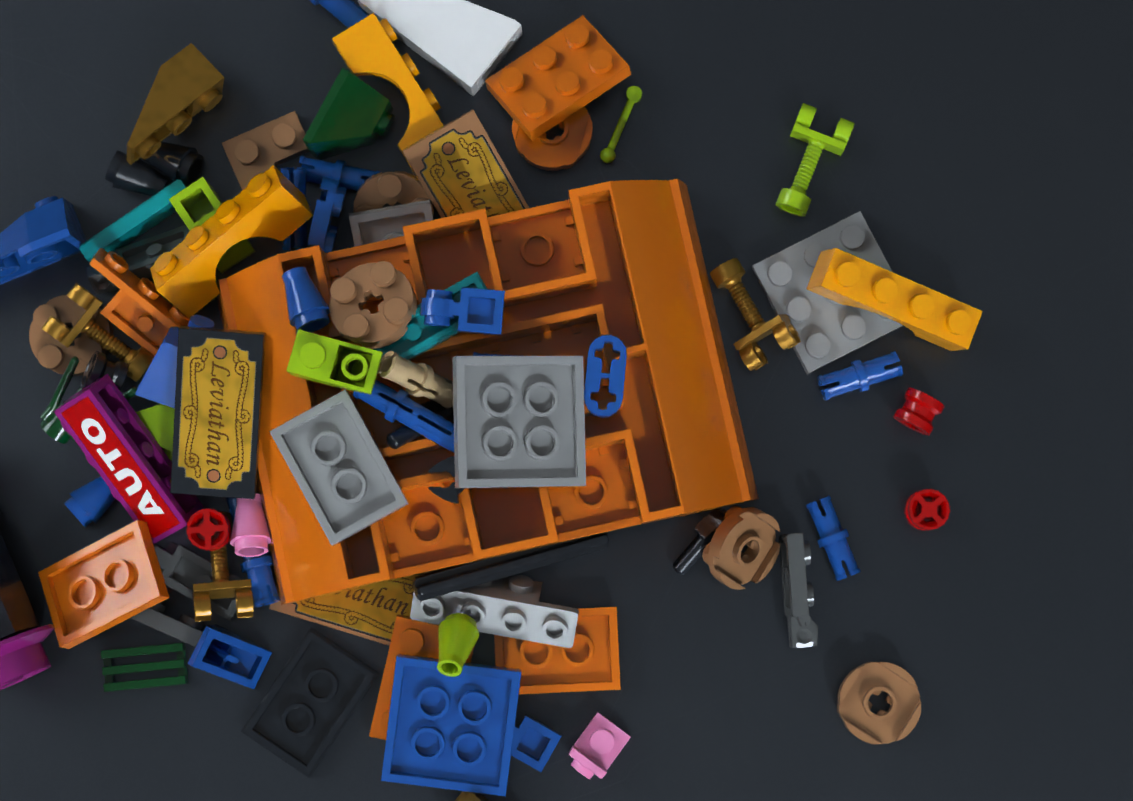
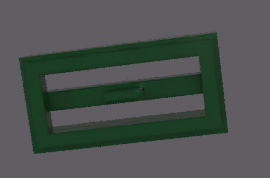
M185 642L101 651V659H103L104 663L102 674L105 676L104 692L188 683ZM177 652V660L114 666L113 658ZM178 668V676L115 682L114 674Z

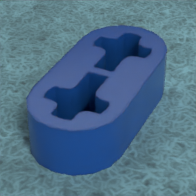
M602 335L596 338L591 343L588 351L584 402L588 411L600 418L614 415L620 409L623 400L627 352L623 342L612 335ZM604 344H612L613 352L620 353V358L614 359L611 362L610 374L601 373L602 359L595 357V351H602ZM601 379L609 380L608 392L610 395L616 396V401L609 402L607 409L604 410L598 409V402L591 400L592 393H599Z

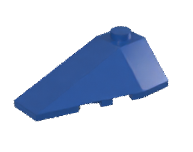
M57 196L44 198L35 203V209L25 212L0 233V285L81 252L79 247L87 240L73 204L63 197L60 199Z

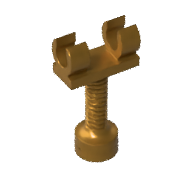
M733 258L710 272V276L718 289L725 287L729 290L737 307H739L751 328V333L733 345L736 350H739L741 359L750 371L753 369L756 371L768 363L765 353L757 344L758 341L773 332L780 347L783 350L787 348L789 350L800 343L801 339L794 326L790 323L787 314L777 315L768 322L761 318L760 312L757 311L756 305L753 304L752 298L749 297L748 291L745 290L746 288L741 283V278L746 272L738 258Z
M75 283L67 296L86 309V311L72 329L52 315L44 323L42 329L67 348L79 333H86V336L89 335L90 339L96 340V343L106 348L107 351L109 350L112 355H116V358L128 363L127 376L137 382L148 369L155 356L143 347L138 350H130V347H127L126 344L124 345V342H120L121 340L119 339L117 340V337H114L113 334L110 335L111 333L107 332L106 329L104 330L103 327L100 328V325L94 322L92 316L102 305L103 301L78 283Z
M219 511V512H221V513H223V514H225V515L227 516V518L230 520L231 526H232V528H233V524H232V519H231L230 513L224 512V511ZM226 545L219 550L210 551L213 582L193 584L195 622L211 621L210 599L233 597L236 599L237 618L253 617L251 579L229 581Z

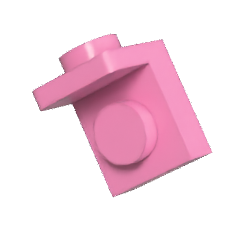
M597 712L569 750L568 754L574 758L570 765L588 779H591L594 774L603 779L608 768L631 736Z

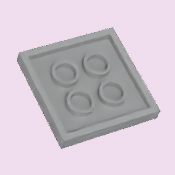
M861 211L751 267L776 316L787 314L790 323L798 332L801 342L795 345L793 349L807 375L904 326L882 315L861 308L839 304L806 289L820 252L832 248H838L892 272Z
M583 356L452 357L455 488L586 486Z

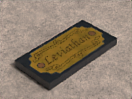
M180 326L178 328L171 493L255 499L265 332Z

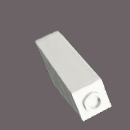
M358 0L359 6L369 15L374 13L379 21L386 18L399 40L473 97L523 35L522 25L515 19L466 0Z

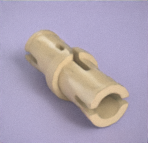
M389 351L383 355L378 370L380 377L405 387L406 391L414 397L424 396L445 408L453 407V381L434 373L431 366L425 363L415 364L399 356L394 351Z

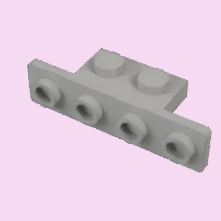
M514 575L424 601L418 600L413 592L410 618L416 621L439 625L448 615L463 613L475 620L478 631L482 633L571 648L574 643L579 610L577 608L539 602L543 582L533 581L524 575Z

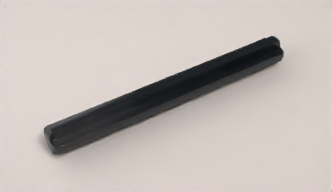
M606 532L445 568L415 577L413 579V590L416 598L424 601L606 549L609 541Z

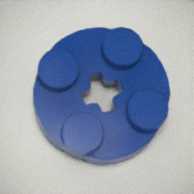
M323 177L320 189L324 190L321 191L320 200L317 199L307 243L308 247L319 245L325 253L332 252L338 227L331 225L332 217L339 218L347 188L339 186V180Z

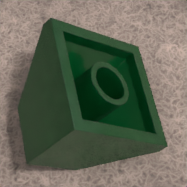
M342 68L305 134L303 141L313 157L319 160L373 145L379 135L386 136L393 124L395 115L391 114L393 111L391 102L350 71Z

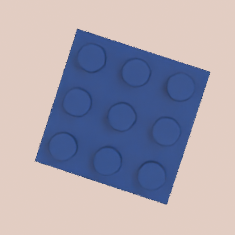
M398 654L396 656L381 781L506 797L522 670L465 663L460 675L449 677L438 671L437 664L439 659Z

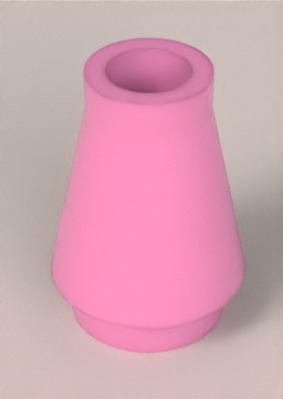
M256 493L255 499L236 498L237 506L230 544L234 546L235 554L242 557H256L266 554L268 552V544L271 543V536L260 494Z

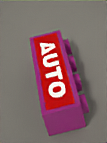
M108 374L72 395L53 411L59 418L63 429L73 437L84 452L88 463L98 471L109 486L114 498L120 501L134 521L147 522L153 544L185 527L191 515L204 508L196 495L171 493V460Z

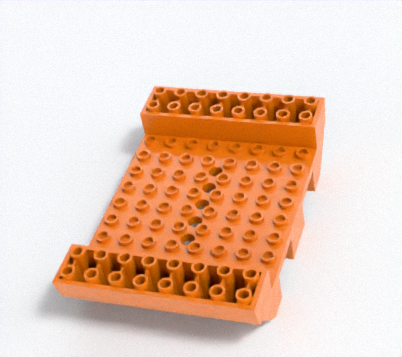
M679 179L620 180L568 190V200L491 217H487L486 209L403 226L404 236L325 253L317 245L277 254L217 281L220 294L217 295L223 329L265 332L257 493L261 496L262 507L271 536V543L268 546L273 560V570L281 605L759 499L688 188L683 181ZM387 261L395 269L402 272L414 289L417 305L421 303L422 298L426 297L428 289L445 290L471 274L478 272L487 289L505 291L501 335L460 332L411 360L415 364L425 363L431 366L434 373L450 381H453L452 357L472 356L473 352L523 356H583L585 390L587 358L591 343L602 335H612L619 338L625 345L627 352L623 400L620 409L610 417L600 418L591 414L584 402L586 486L465 488L458 495L459 504L446 501L429 490V487L447 488L455 482V478L448 472L429 473V470L442 460L454 456V453L423 435L398 449H392L388 445L386 437L389 433L404 426V424L397 420L393 423L384 418L385 413L358 398L356 399L353 397L354 391L347 390L409 504L340 543L331 546L269 432L345 390L298 378L286 371L297 330L289 322L285 284L282 279L283 273L295 267H306L311 280L329 306L332 283L337 278L343 277L351 269L366 263ZM370 298L363 306V310L368 309L371 314L378 312V304L383 302V298ZM330 313L328 314L330 323L324 328L312 332L362 346L343 338L333 324ZM604 344L602 351H595V357L602 359L601 373L610 374L612 360L620 358V353L613 352L612 344ZM379 373L377 374L376 380L397 392L400 389L406 391L405 387L380 377ZM601 379L599 393L591 394V400L597 401L598 409L601 410L607 409L609 402L616 401V396L610 395L608 392L609 380ZM409 394V397L418 404L431 401L424 396L414 397Z

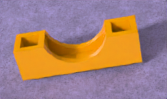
M372 13L333 37L332 42L352 74L357 77L377 76L393 83L405 97L409 109V124L404 136L397 145L403 154V149L444 126L436 114V111L441 109V106L429 88L422 91L414 77L420 73L408 53L400 56L392 42L397 40L398 37L387 19L383 18L379 21L375 14Z
M274 165L264 173L257 174L250 180L243 191L233 199L223 202L212 217L201 226L192 228L181 243L170 252H165L157 258L154 265L150 268L156 291L190 318L220 294L215 278L216 268L220 258L230 247L242 240L253 237H269L283 241L313 216L305 195Z
M838 248L820 252L806 288L839 304L861 308L894 320L913 331L916 337L949 351L969 349L983 312Z

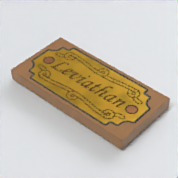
M473 109L402 150L440 218L486 209L487 217L529 208Z
M431 572L366 585L353 590L281 605L280 601L270 604L269 609L390 646L396 616L400 614L410 617L414 592L413 579Z

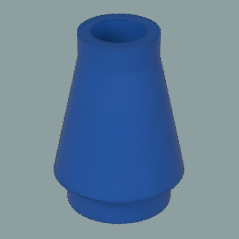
M295 267L283 273L282 279L285 284L290 325L295 326L297 332L300 329L311 333L327 326L330 323L328 316L330 313L329 306L311 280L306 267Z
M100 476L70 492L71 497L64 504L86 528L90 523L94 522L96 524L115 498L111 494L109 486Z

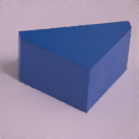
M217 624L207 625L187 664L255 689L272 652Z

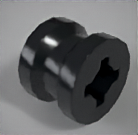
M94 352L84 371L81 388L87 387L108 374L120 390L127 375L128 363L121 360L113 362L108 360L104 353Z

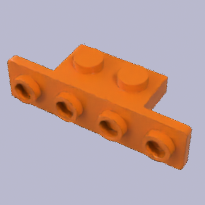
M100 248L95 253L89 264L119 288L102 308L100 314L155 356L170 327L187 326L190 318L164 299L156 291L152 281L147 278L140 279L128 269V263L120 255L113 251L107 252L103 248Z

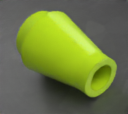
M453 613L448 615L439 624V660L437 669L441 674L449 677L461 674L463 665L479 638L477 624L472 617L463 613Z

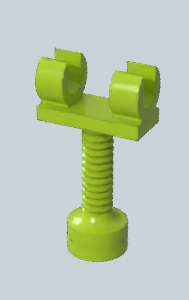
M805 103L801 106L790 137L806 142L808 146L792 186L789 189L782 188L776 201L778 208L797 216H806L811 198L806 195V190L822 150L824 149L841 156L855 124L840 118L832 137L809 129L817 108Z

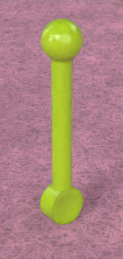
M630 86L627 89V102L607 148L600 152V158L604 163H611L616 157L614 150L634 103L639 102L642 97V90L638 86Z

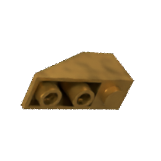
M192 43L160 66L127 143V162L130 165L141 157L144 160L151 157L160 148L162 140L172 133L175 136L179 135L191 124L192 117L201 110L205 112L210 111L221 101L223 97L224 76Z

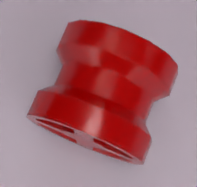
M909 387L904 395L906 402L902 408L896 410L893 417L908 428L929 436L933 430L932 421L935 415L941 414L945 406L934 397Z
M926 489L910 495L905 503L904 514L908 523L915 529L922 531L933 530L941 527L948 520L950 506L945 495L941 492Z
M205 508L191 515L187 522L186 532L188 539L194 546L207 551H215L228 544L232 534V526L225 514L215 509Z

